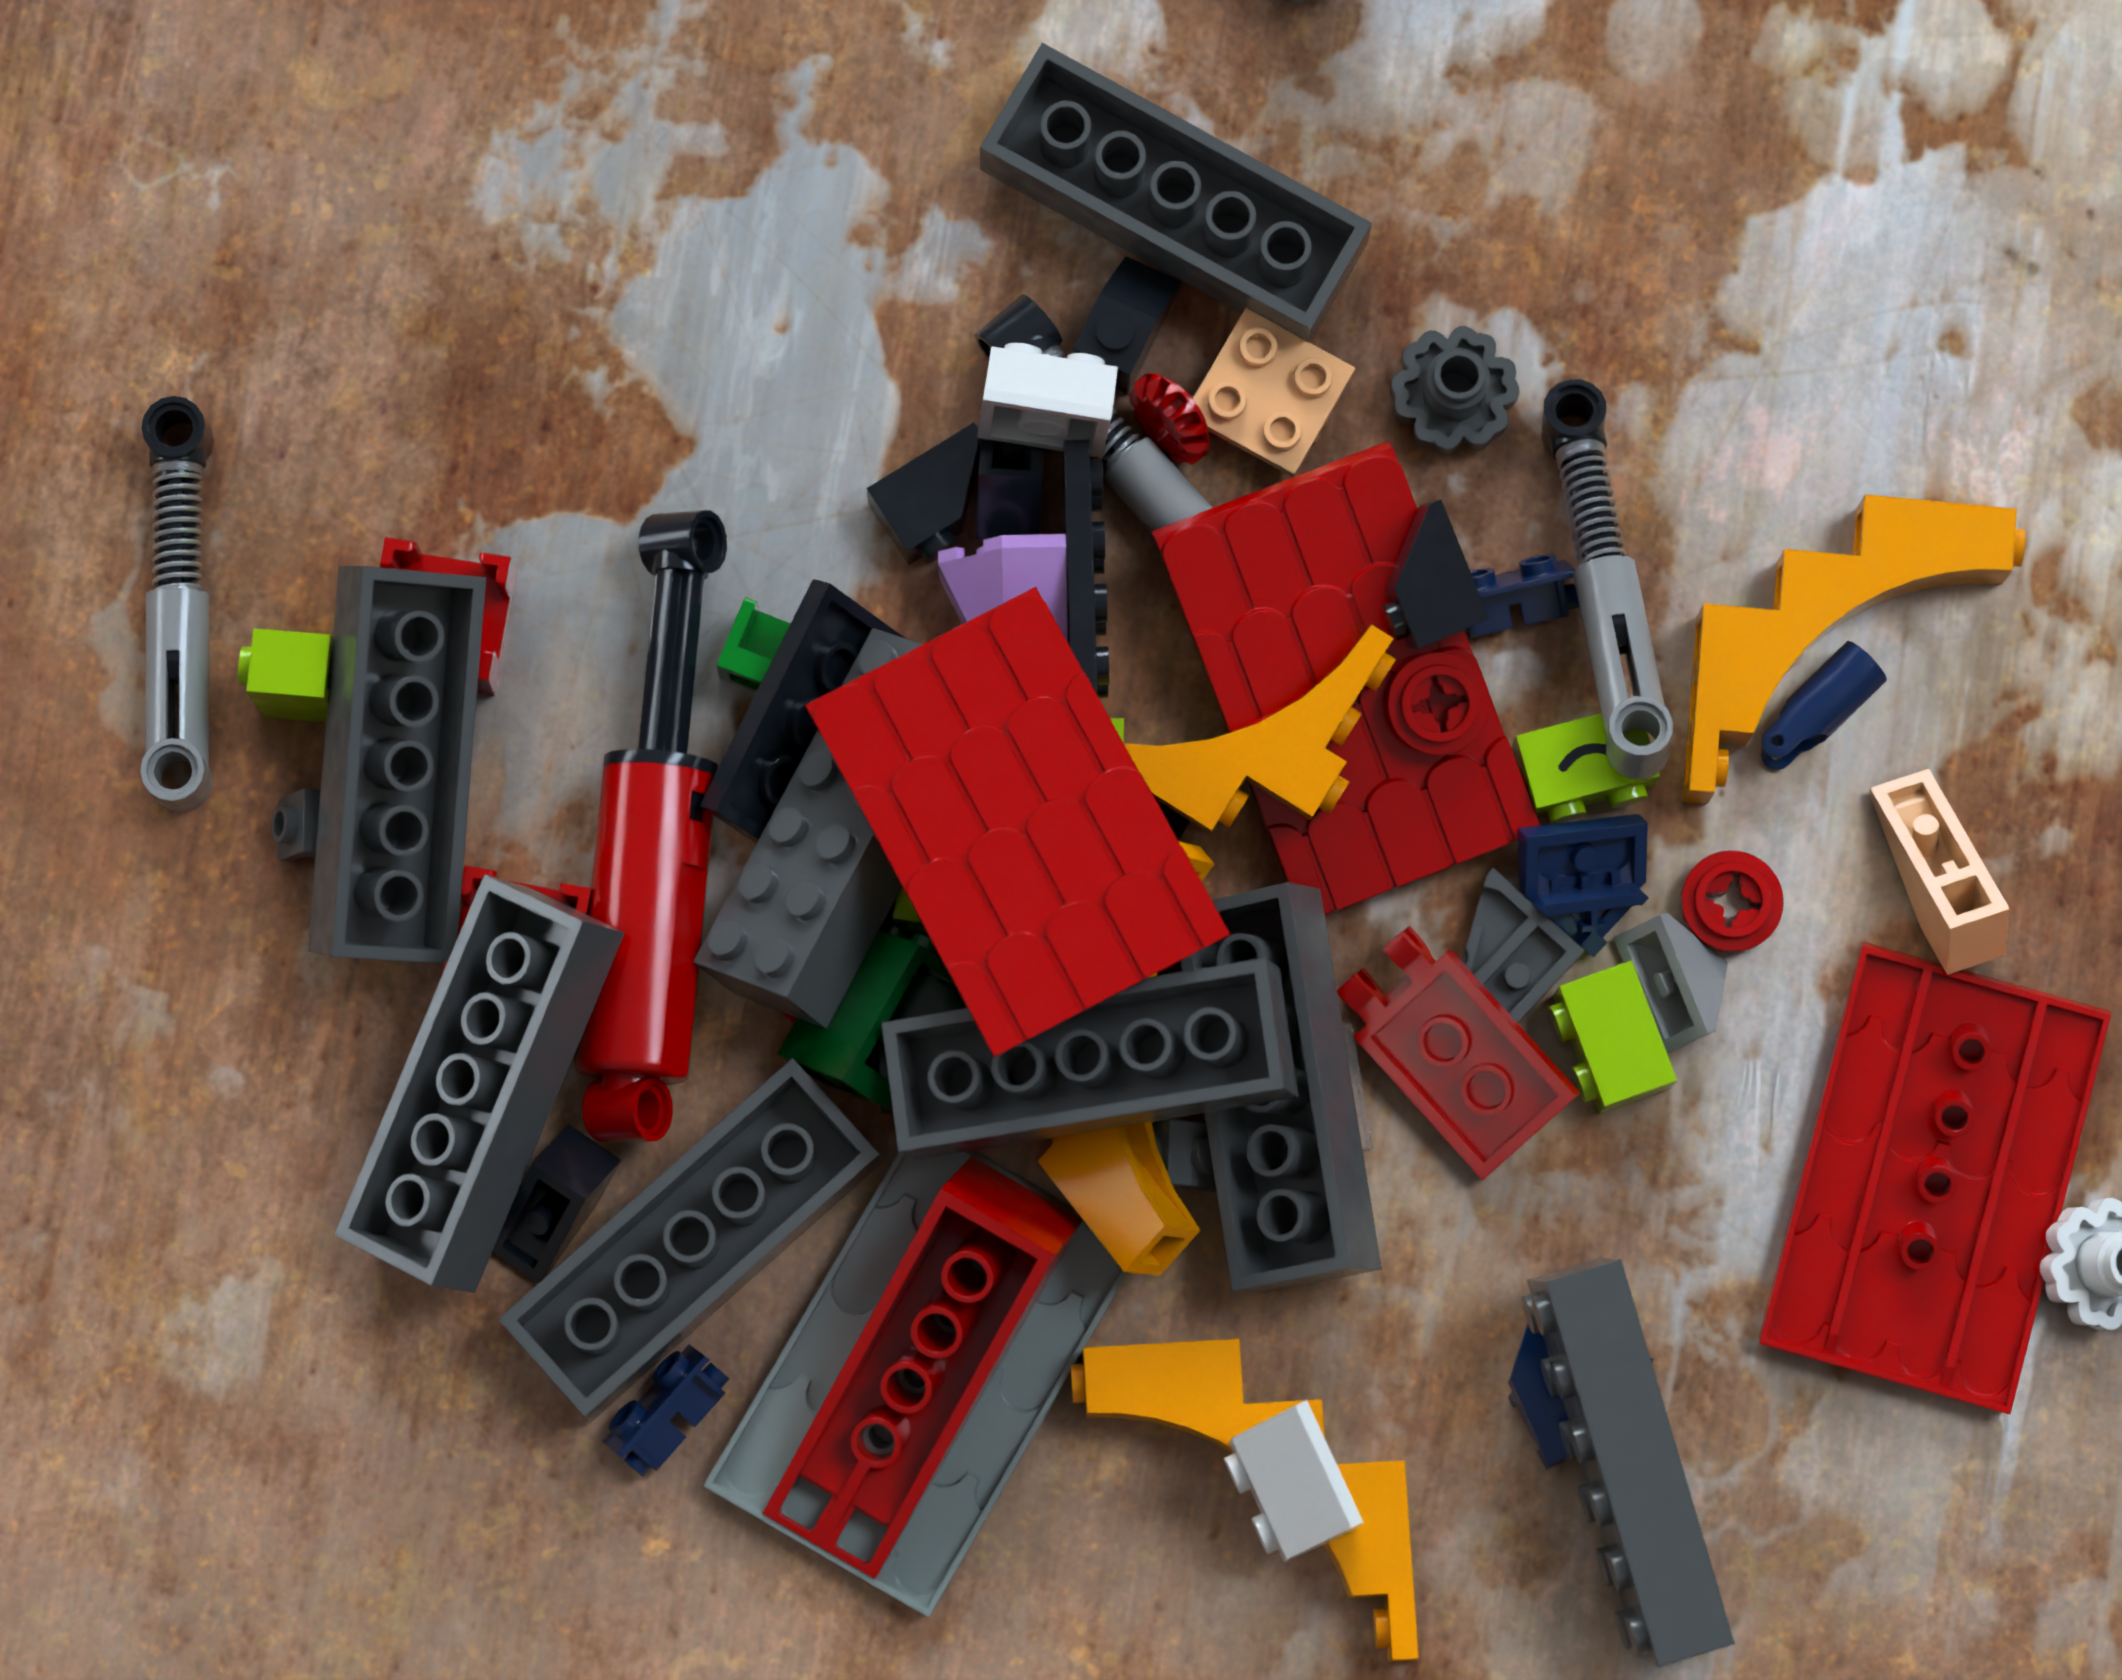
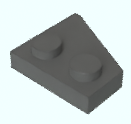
M1493 868L1487 874L1462 962L1519 1024L1583 955L1584 950Z

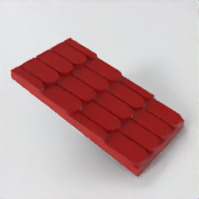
M1388 441L1151 531L1229 733L1257 724L1303 698L1341 665L1371 625L1393 638L1382 611V605L1390 602L1385 587L1418 509L1394 448ZM1465 630L1418 649L1408 648L1405 638L1398 641L1393 639L1386 651L1387 654L1396 659L1376 692L1367 686H1364L1352 705V708L1362 713L1344 744L1340 746L1330 740L1326 747L1327 750L1347 761L1339 775L1349 781L1348 786L1330 814L1318 808L1310 821L1248 782L1286 882L1320 888L1325 915L1336 909L1345 908L1391 890L1390 888L1399 887L1433 874L1455 863L1464 862L1510 844L1509 842L1518 841V828L1540 825L1491 696L1488 720L1480 735L1464 749L1451 754L1432 755L1412 748L1398 737L1387 714L1390 684L1404 664L1423 654L1445 652L1460 656L1474 665L1482 675ZM1431 676L1430 697L1426 700H1421L1418 705H1413L1412 711L1422 710V712L1433 713L1436 722L1440 723L1442 732L1444 731L1443 721L1446 720L1445 710L1455 706V703L1465 700L1464 696L1454 697L1453 694H1442L1439 685L1435 683L1434 676Z
M1036 587L805 705L994 1057L1230 935L1185 850L1177 840L1086 673L1083 672L1051 611Z
M1862 941L1815 1116V1124L1785 1230V1238L1763 1315V1323L1758 1337L1759 1344L2011 1415L2044 1284L2039 1265L2052 1252L2046 1241V1232L2052 1224L2058 1222V1218L2062 1213L2111 1018L2110 1011L1967 970L1947 975L1941 963Z

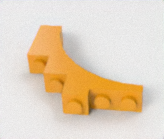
M1371 625L1341 665L1300 700L1257 724L1209 740L1162 746L1126 743L1124 745L1145 779L1154 798L1210 834L1218 822L1228 828L1233 824L1250 796L1240 790L1245 780L1310 821L1318 808L1330 814L1348 786L1349 781L1339 775L1347 761L1327 750L1326 747L1330 740L1340 746L1344 744L1362 713L1352 708L1364 686H1367L1376 692L1396 659L1387 654L1386 651L1394 638Z
M1179 842L1202 882L1213 867L1214 862L1200 846ZM1155 973V974H1153V975H1151V976H1149V977L1157 976V973ZM1152 1122L1052 1138V1145L1037 1161L1124 1272L1161 1276L1200 1232V1228L1174 1190L1156 1145Z

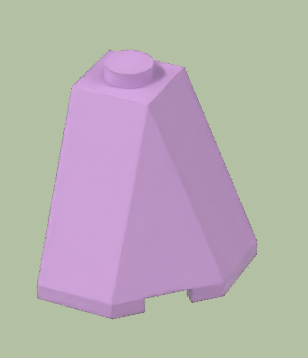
M1066 534L1001 535L983 540V547L978 548L975 555L964 557V548L960 547L938 551L939 579L961 624L1036 587L1068 642Z

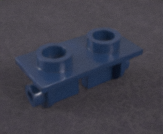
M1547 554L1521 560L1519 562L1520 570L1495 575V570L1492 568L1471 570V575L1489 620L1465 629V633H1467L1470 639L1476 636L1512 629L1509 605L1518 603L1524 625L1568 617L1569 610L1579 608V601L1575 584L1564 585L1563 580L1573 578L1575 569L1565 560L1557 561L1556 555Z
M690 1344L682 1353L675 1351L661 1362L652 1377L655 1383L638 1402L632 1400L626 1403L615 1414L609 1424L611 1433L603 1440L621 1458L631 1449L632 1451L626 1456L624 1461L642 1477L651 1468L657 1472L660 1466L686 1438L684 1434L669 1422L677 1412L696 1427L726 1394L721 1388L729 1381V1378L711 1362L701 1371L709 1359Z

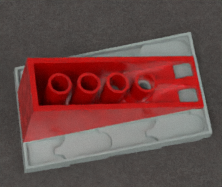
M968 1151L917 1160L899 1152L703 1486L929 1618L1069 1377L1071 1364L1077 1363L1083 1348L1086 1347L1128 1272H1124L1074 1207L1056 1199L1055 1196L1008 1169L1002 1168L1001 1165L976 1151Z

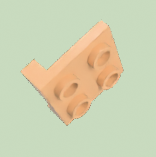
M1245 308L1193 399L1205 418L1209 432L1283 473L1295 477L1312 445L1320 438L1321 430L1324 426H1327L1333 409L1355 373L1356 368L1252 310Z

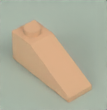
M1926 769L1870 788L1872 803L1920 928L1946 974L1949 975L2005 956L2007 952L2010 908L1930 770Z

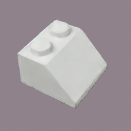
M1008 343L1004 348L992 346L977 438L1063 451L1064 440L1089 439L1090 456L1102 458L1112 417L1118 367L1105 365V361L1102 358L1087 353H1072L1066 359L1042 355L1040 348L1025 343Z
M1307 1400L1232 1437L1229 1441L1233 1454L1225 1457L1224 1462L1239 1494L1248 1490L1252 1492L1261 1514L1251 1518L1267 1554L1278 1550L1285 1563L1355 1531L1364 1523Z

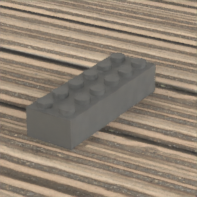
M1041 43L980 146L981 171L1242 314L1245 308H1248L1310 343L1368 244L1372 226L1370 221L1044 43Z
M338 566L308 952L331 957L443 964L449 960L458 938L486 577L368 566Z
M872 628L842 686L923 644ZM818 730L693 962L733 994L827 1029L902 886Z
M484 874L336 1229L335 1236L431 1286L471 1293L476 1292L624 937V932L527 886Z
M1287 882L1214 899L1212 902L1230 935L1180 960L1182 972L1267 958L1280 968L1298 1091L1297 1098L1204 1113L1232 1291L1267 1293L1382 1270L1321 889Z
M1267 958L1148 977L996 1057L990 1052L967 1008L882 1023L898 1152L917 1160L1298 1097L1280 968Z
M792 1058L498 1320L591 1423L881 1164L880 1154Z
M1597 1258L1527 1279L1531 1294L1522 1296L1525 1316L1533 1334L1540 1332L1544 1337L1549 1357L1541 1359L1540 1364L1547 1389L1551 1397L1559 1395L1565 1406L1568 1420L1559 1422L1560 1434L1569 1459H1578L1583 1469L1586 1483L1577 1486L1578 1495L1588 1523L1596 1522L1598 1527H1600L1605 1546L1596 1549L1597 1560L1606 1585H1615L1621 1598L1623 1609L1615 1612V1620L1625 1649L1633 1648L1637 1656L1661 1667L1734 1645L1732 1632L1622 1260Z

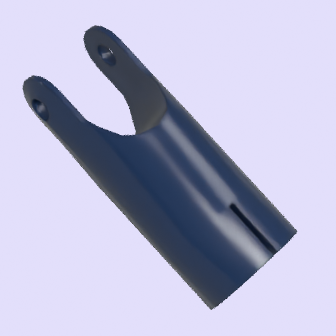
M1847 641L1787 699L1785 706L1780 712L1779 719L1762 736L1761 758L1765 766L1773 770L1784 769L1802 752L1809 751L1819 743L1826 741L1886 682L1887 678L1883 670L1866 651L1855 643ZM1772 757H1782L1780 760L1772 759Z

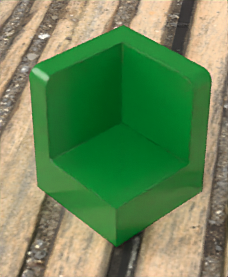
M745 597L716 664L719 678L757 692L791 623L760 612L758 602Z

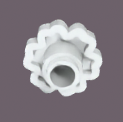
M2114 1198L2095 1199L2088 1208L2074 1207L2065 1209L2059 1216L2058 1222H2055L2048 1228L2046 1241L2053 1253L2047 1255L2039 1265L2040 1273L2046 1282L2045 1289L2048 1298L2055 1303H2068L2067 1310L2071 1322L2076 1325L2090 1326L2096 1330H2116L2122 1324V1202Z

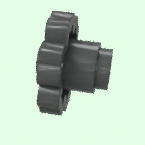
M1460 326L1454 329L1448 339L1443 334L1430 330L1425 332L1418 339V342H1413L1404 349L1401 358L1403 371L1393 377L1390 385V394L1394 402L1393 414L1396 420L1405 424H1415L1413 438L1416 444L1424 448H1433L1434 451L1442 455L1454 453L1459 448L1461 442L1471 450L1480 451L1486 448L1491 440L1500 437L1505 432L1508 425L1506 410L1516 404L1520 390L1515 380L1516 366L1514 362L1504 357H1495L1496 343L1493 337L1484 333H1476V331L1467 326Z

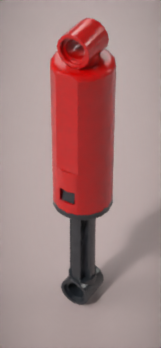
M711 510L652 514L645 519L638 537L642 563L647 571L655 576L638 749L616 750L604 754L591 885L592 891L588 915L625 934L574 1055L576 1070L582 1075L596 1079L590 1083L584 1094L582 1118L587 1132L598 1142L659 1141L669 1130L673 1116V1102L666 1085L683 1083L689 1077L699 966L693 961L702 946L714 815L700 807V804L718 770V764L706 758L687 754L704 580L708 578L709 573H714L720 569L727 553V535L724 524L719 516Z

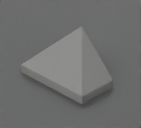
M1668 913L1660 914L1613 937L1623 963L1630 960L1633 962L1667 1054L1716 1031L1728 964L1725 960Z

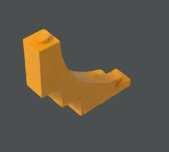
M1865 494L1855 512L1852 555L1784 549L1776 562L1773 610L1704 603L1696 616L1682 802L1708 804L1715 793V787H1725L1728 775L1729 750L1718 749L1719 743L1746 746L1756 730L1768 700L1780 681L1812 646L1843 622L1877 604L1907 593L1959 584H2003L2013 571V566L2021 567L2024 558L2026 535L2025 529L2016 528L2017 509Z
M1240 1338L1084 1347L1082 1352L1083 1363L1071 1364L1073 1403H1085L1086 1418H1122L1155 1423L1192 1434L1223 1448L1233 1454L1229 1441L1232 1437L1305 1401L1244 1404ZM1322 1399L1307 1400L1325 1438ZM1405 1460L1337 1464L1364 1523L1355 1531L1324 1544V1547L1336 1566L1349 1599L1384 1597V1608L1373 1609L1376 1649L1387 1648L1388 1662L1414 1661L1419 1659Z

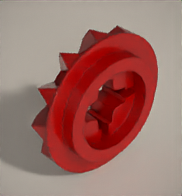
M1147 373L1134 382V388L1128 395L1130 403L1135 408L1132 412L1133 418L1141 423L1144 429L1143 436L1150 437L1162 452H1167L1170 459L1177 464L1186 462L1193 465L1203 458L1209 451L1210 441L1205 418L1194 399L1180 385L1155 373Z
M1445 652L1423 654L1404 664L1389 686L1387 714L1398 737L1420 752L1432 755H1445L1460 751L1470 745L1480 735L1488 720L1490 696L1486 682L1476 667L1460 656ZM1431 676H1434L1435 683L1439 685L1442 694H1453L1454 697L1464 696L1465 700L1457 702L1455 706L1445 710L1446 720L1443 721L1444 731L1442 732L1440 723L1436 722L1433 713L1422 712V710L1412 711L1413 705H1418L1421 700H1426L1430 697Z
M1722 851L1704 858L1691 870L1681 891L1683 920L1699 940L1718 949L1721 953L1749 951L1758 946L1775 931L1783 913L1784 897L1777 876L1761 859L1742 851ZM1734 877H1737L1736 887L1739 888V899L1749 902L1750 906L1758 907V909L1739 910L1730 922L1729 927L1725 926L1726 918L1723 917V906L1714 904V900L1706 899L1705 896L1712 898L1714 895H1724L1733 883Z

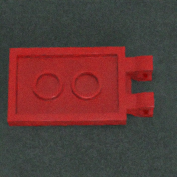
M1409 926L1382 949L1407 976L1384 995L1373 977L1362 968L1337 990V994L1366 1023L1353 1036L1355 1040L1483 1181L1573 1101L1580 1092L1451 949L1436 961L1424 941Z

